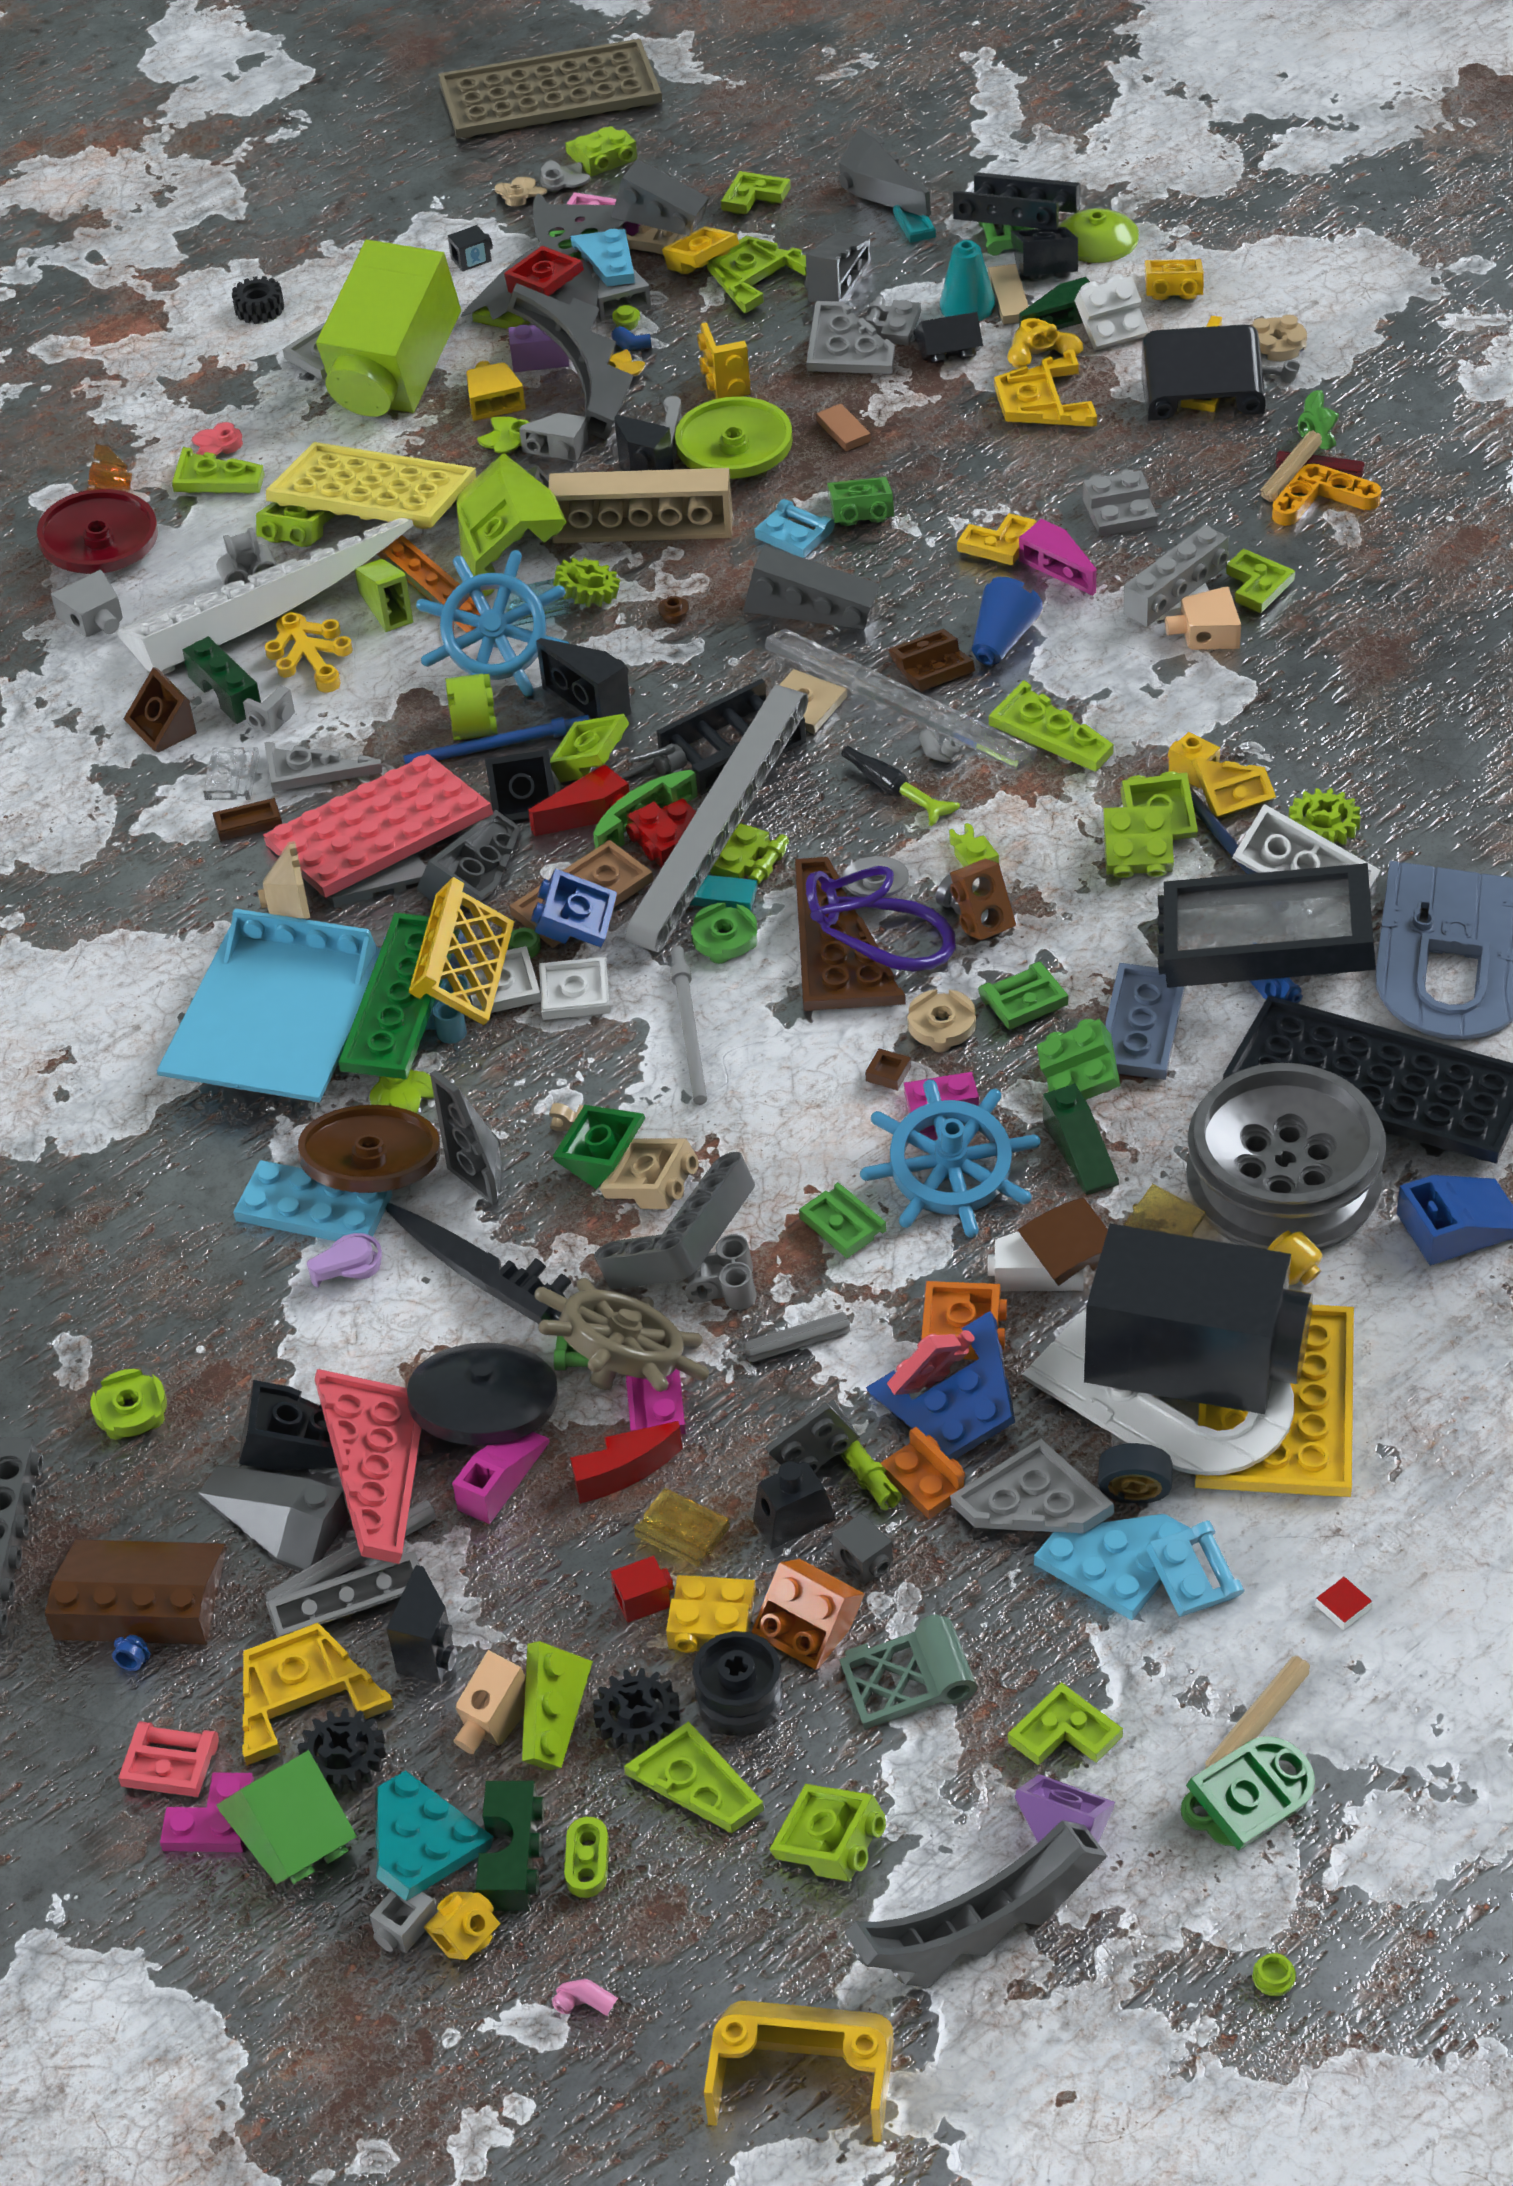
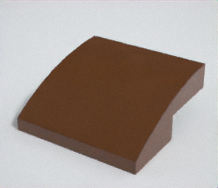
M944 628L889 649V654L899 670L920 692L975 671L974 660L959 650L958 639Z
M1082 1197L1043 1213L1017 1231L1055 1283L1060 1286L1087 1265H1089L1092 1271L1097 1269L1108 1229L1085 1198Z

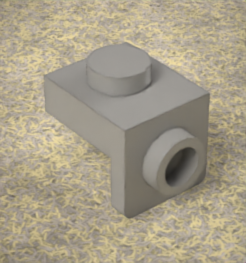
M281 685L262 703L249 698L243 702L247 723L253 728L260 729L269 734H273L295 713L291 690Z

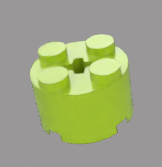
M482 673L445 678L454 741L489 737L498 734L489 674Z

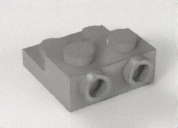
M1124 469L1117 475L1107 477L1097 474L1090 477L1089 480L1083 481V501L1099 536L1157 526L1158 516L1149 499L1150 488L1141 470L1132 472L1129 469Z

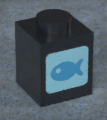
M478 225L447 235L450 257L462 272L492 261L490 251L493 249L492 240L489 234H485Z

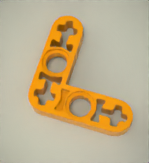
M1307 464L1298 471L1273 502L1272 520L1283 526L1295 524L1318 496L1362 510H1373L1381 503L1382 490L1378 484L1320 464ZM1342 485L1346 486V488H1335L1333 486ZM1294 493H1303V494H1306V495H1305V496H1296V495H1293V494H1294Z

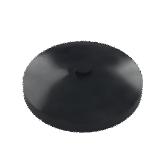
M470 1343L445 1349L424 1360L410 1376L407 1386V1398L412 1418L428 1433L443 1440L459 1444L493 1445L522 1438L544 1425L556 1409L558 1389L557 1379L552 1368L536 1354L520 1347L502 1343Z

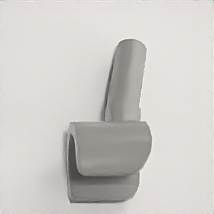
M1287 360L1284 362L1283 368L1262 366L1263 374L1281 376L1284 382L1291 383L1296 378L1300 364L1295 360Z

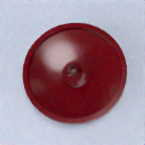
M92 489L66 496L51 505L43 513L37 526L38 543L45 558L61 569L82 574H92L99 570L103 571V573H108L128 567L148 554L158 536L156 516L151 506L142 498L132 493L115 489Z

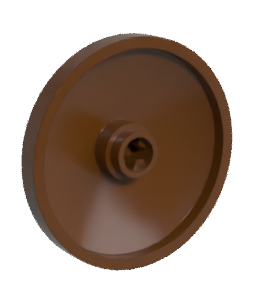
M357 1105L328 1112L309 1123L298 1139V1157L304 1172L313 1180L325 1186L348 1192H384L411 1185L427 1176L439 1161L440 1138L437 1129L430 1121L410 1110L388 1105Z

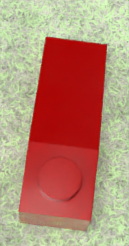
M607 765L600 766L528 809L532 834L540 836L598 824L610 807L630 792L629 783Z

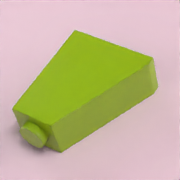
M382 558L355 568L358 592L385 632L414 623L407 579L403 571Z

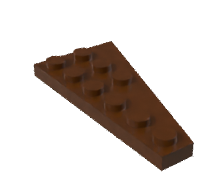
M829 858L795 859L804 1011L906 1005V995L895 982L894 974L890 967L873 961L826 932H823L821 925L817 921L812 920L806 896L807 877L810 873L823 871L829 878L833 880L839 879ZM817 880L816 895L820 907L829 905L827 894L821 889V883ZM843 887L835 889L838 897H848ZM855 909L839 912L837 922L830 925L835 930L879 948L864 920L858 916Z

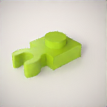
M964 824V835L957 834L953 829L949 830V842L954 847L955 857L963 867L982 859L999 863V854L984 835L974 837V828L971 824Z

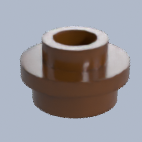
M670 596L659 603L658 611L666 623L678 624L686 619L689 612V604L683 598Z

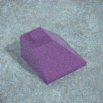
M1038 1774L1018 1788L1015 1794V1799L1038 1843L1062 1820L1085 1825L1095 1840L1099 1842L1115 1805L1114 1801Z

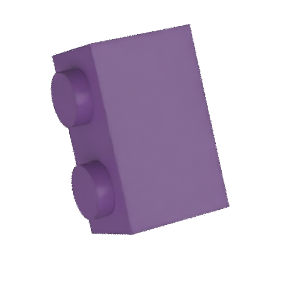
M519 325L508 328L513 372L570 367L569 358L562 348L535 325Z

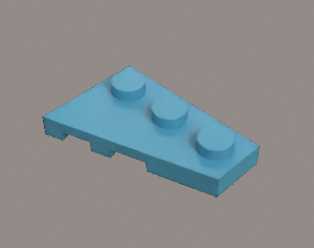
M608 229L604 232L570 236L571 246L575 250L579 249L585 262L589 261L592 264L593 271L607 287L635 283L625 229Z

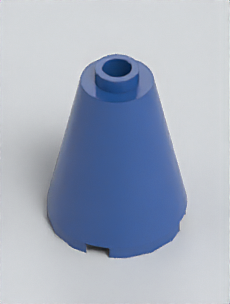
M995 577L991 583L986 584L983 590L972 652L980 663L984 665L998 664L1039 618L1043 610L1042 600L1034 590L1031 593L1023 588L1025 583L1009 577Z

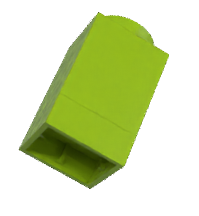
M365 240L316 341L327 373L325 380L327 391L338 404L351 412L369 417L384 415L389 409L409 413L415 412L461 313L460 303L444 252Z

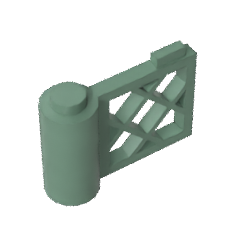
M937 1614L929 1615L922 1619L915 1632L868 1648L867 1643L844 1651L846 1657L839 1659L865 1730L940 1702L945 1704L961 1703L973 1696L977 1690L975 1678L952 1621L948 1617ZM911 1647L913 1657L907 1668L890 1662L894 1653ZM866 1663L877 1667L869 1682L854 1677L851 1669ZM917 1666L919 1668L920 1673L915 1672ZM885 1670L902 1676L894 1691L877 1685ZM910 1679L924 1684L928 1693L914 1698L902 1695ZM858 1688H861V1689L864 1690L863 1693H862V1695H860V1692H859V1689H858ZM872 1693L889 1699L884 1709L867 1714L865 1705Z

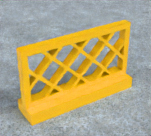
M452 877L435 895L408 993L419 999L427 993L476 1022L485 1025L490 1018L515 921L462 892L464 883ZM463 905L470 909L474 918L466 920L460 906ZM491 921L502 928L501 935L494 936L488 922ZM478 924L485 938L477 940L470 926ZM461 929L468 943L459 944L453 931ZM489 945L495 959L488 960L481 946ZM471 949L478 963L471 965L464 950ZM454 953L461 966L460 968H452L447 959L448 954ZM482 969L489 981L488 984L481 985L474 971ZM465 974L472 988L464 990L457 975ZM447 978L454 993H449L440 988V980ZM476 994L482 1006L481 1010L472 1006L468 996Z

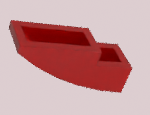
M679 1421L604 1437L605 1450L570 1457L579 1503L582 1504L603 1498L623 1490L648 1477L668 1463L683 1449Z

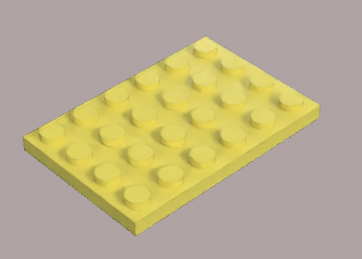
M313 442L266 489V501L276 502L281 506L294 505L305 507V509L310 511H331L335 515H355L364 520L379 519L390 522L399 518L411 519L416 528L427 529L435 525L457 500V496L476 478V468Z

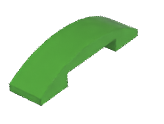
M685 770L661 776L635 788L619 799L603 815L594 830L595 849L608 840H611L619 847L625 844L624 832H626V825L628 824L627 814L654 801L662 808L681 798H684L687 803L696 798L695 772Z

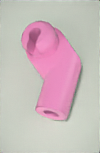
M580 1979L562 1983L556 1989L557 1995L553 1997L552 2004L558 2012L569 2014L575 2005L578 2006L586 2003L607 2016L618 1997L591 1980Z

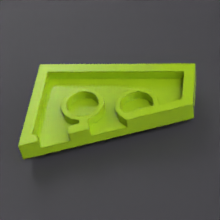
M541 1641L527 1644L523 1762L549 1771L562 1768L593 1661Z
M689 1721L624 1766L625 1775L730 1833L735 1832L764 1811L763 1801Z

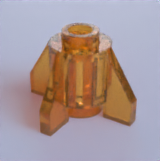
M96 444L93 459L100 460V463L92 461L88 485L95 486V489L129 491L133 473L127 472L128 466L109 447Z

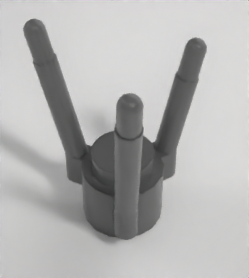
M671 743L664 748L630 757L628 759L629 763L654 758V760L619 774V776L626 780L655 767L659 774L668 775L683 771L682 768L687 765V758L680 746Z

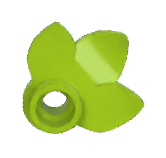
M492 417L491 423L494 431L478 437L477 441L485 448H494L495 453L511 452L522 446L520 427L530 422L524 419L517 420L514 417Z
M412 1068L407 1079L379 1076V1081L370 1091L371 1105L399 1107L418 1113L421 1098H434L431 1077L426 1072L415 1071Z

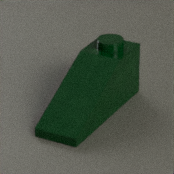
M1082 277L1064 282L1053 288L1019 313V327L1021 321L1029 318H1036L1049 324H1054L1057 330L1083 323L1074 300L1081 287L1090 282L1088 278Z
M1072 1084L1044 1093L1043 1124L1085 1195L1087 1196L1119 1185V1179L1091 1109L1077 1085Z

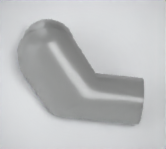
M928 729L923 730L919 734V741L928 758L945 763L956 759V754L959 751V746L956 742L952 741L950 744V740H946L942 745L938 744L933 731Z

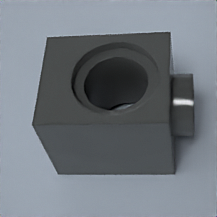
M862 1513L832 1533L833 1557L863 1585L874 1577L883 1576L893 1564L892 1541Z

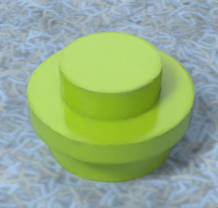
M622 305L612 313V320L616 327L620 326L632 330L638 325L640 312L637 308L630 305Z
M1269 1953L1255 1963L1252 1978L1255 1986L1262 1993L1269 1996H1281L1293 1988L1296 1980V1971L1293 1964L1285 1956L1278 1953Z

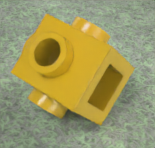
M452 1892L441 1900L437 1906L438 1912L423 1928L448 1958L467 1960L473 1953L483 1950L491 1942V1934L500 1925V1922L492 1914L494 1911L492 1904L482 1894Z

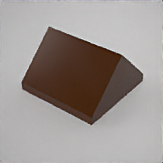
M153 667L123 719L153 751L159 753L197 734L189 699L158 668Z

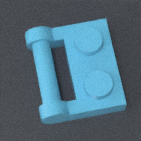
M782 499L778 503L776 510L755 528V538L793 555L805 558L832 533L835 522L832 518L827 516L819 517L794 506L793 502L787 499ZM791 517V518H793V519H795V520H798V521H800V522H802V523H805V524H807V525H809V526H812V527H814L815 529L812 530V529L807 528V527H805V526H803V525H800V524H798V523H796V522H793V521H791V520H788L787 518Z
M1203 1521L1190 1529L1150 1541L1146 1546V1550L1179 1617L1239 1597L1245 1591L1240 1580L1234 1579L1213 1536L1215 1530L1210 1521ZM1200 1543L1221 1587L1212 1588L1191 1546L1192 1544Z

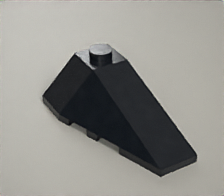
M253 1380L242 1433L239 1464L274 1471L338 1468L321 1404L318 1405L302 1398V1391L290 1386Z

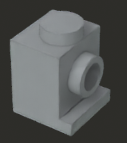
M391 1890L369 1915L375 1941L389 1952H392L397 1947L407 1953L425 1932L423 1927L437 1913L434 1899L421 1892L405 1901Z

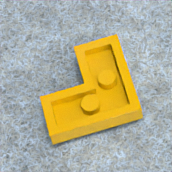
M1008 513L997 531L968 524L957 541V551L1013 566L1019 557V537L1036 523V520Z

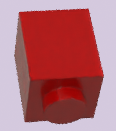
M654 1555L610 1571L613 1594L627 1623L670 1608L669 1591L674 1590L673 1581L666 1567L660 1569Z

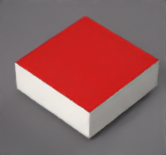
M1342 1577L1316 1598L1315 1606L1344 1631L1372 1609L1373 1601L1346 1577Z

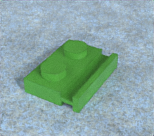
M839 1182L834 1184V1189L830 1192L824 1191L799 1209L800 1219L846 1258H849L872 1242L874 1236L879 1232L882 1234L886 1232V1222Z

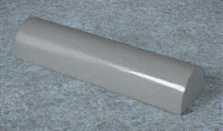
M415 1551L403 1554L399 1564L383 1561L267 1601L266 1607L276 1637L284 1636L315 1623L323 1625L401 1598L415 1566H420Z

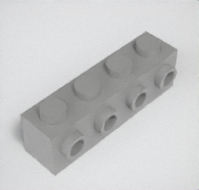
M1203 525L1124 585L1123 614L1148 627L1178 604L1184 597L1190 595L1226 567L1229 557V537L1207 525Z

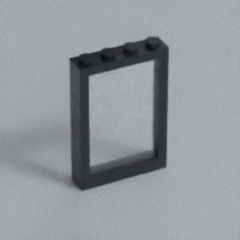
M1368 863L1164 881V895H1158L1159 975H1166L1167 988L1376 970Z

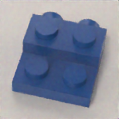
M555 868L550 880L543 879L537 897L543 899L542 904L537 902L530 921L536 923L534 932L566 944L569 936L601 948L606 939L617 892Z

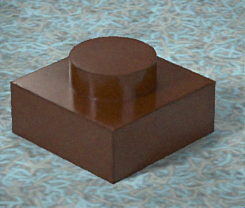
M879 1048L865 1072L866 1082L898 1091L911 1068V1057Z

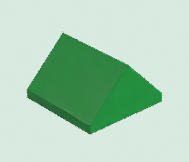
M584 1105L555 1151L553 1158L555 1162L597 1189L615 1170L646 1118L643 1113Z

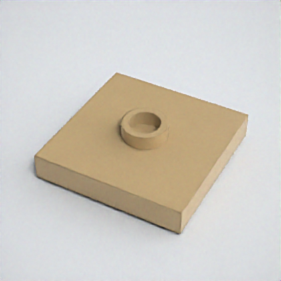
M795 669L780 683V686L808 695V705L803 717L805 718L806 731L813 734L821 728L847 698V688Z

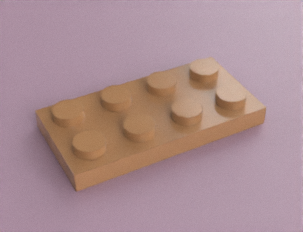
M608 840L563 870L574 876L616 891L617 896L614 907L653 882L652 871L611 840ZM540 886L509 905L511 916L527 928L533 930L536 927V923L530 921L537 902L542 904L543 899L537 897ZM539 934L540 938L552 948L561 943Z

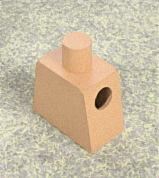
M1229 587L1186 596L1181 600L1180 615L1165 617L1167 635L1184 633L1188 648L1192 650L1240 648L1241 622Z
M490 1650L487 1651L456 1704V1710L464 1724L453 1740L459 1748L467 1753L474 1754L483 1739L499 1746L523 1718L526 1676L520 1666Z

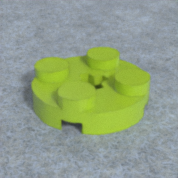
M124 1369L110 1374L101 1381L102 1387L97 1391L96 1395L93 1392L90 1406L96 1424L99 1428L106 1431L109 1438L118 1440L123 1437L139 1435L150 1429L158 1428L163 1424L164 1412L167 1408V1398L163 1384L158 1377L153 1374V1378L143 1375L142 1370ZM132 1398V1401L136 1402L132 1406L122 1407L125 1405L124 1400Z

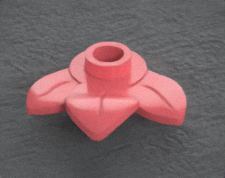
M230 422L218 423L213 429L199 431L191 439L193 444L200 447L196 453L199 455H203L205 452L213 453L215 456L221 452L229 454L237 451L243 444L241 431Z

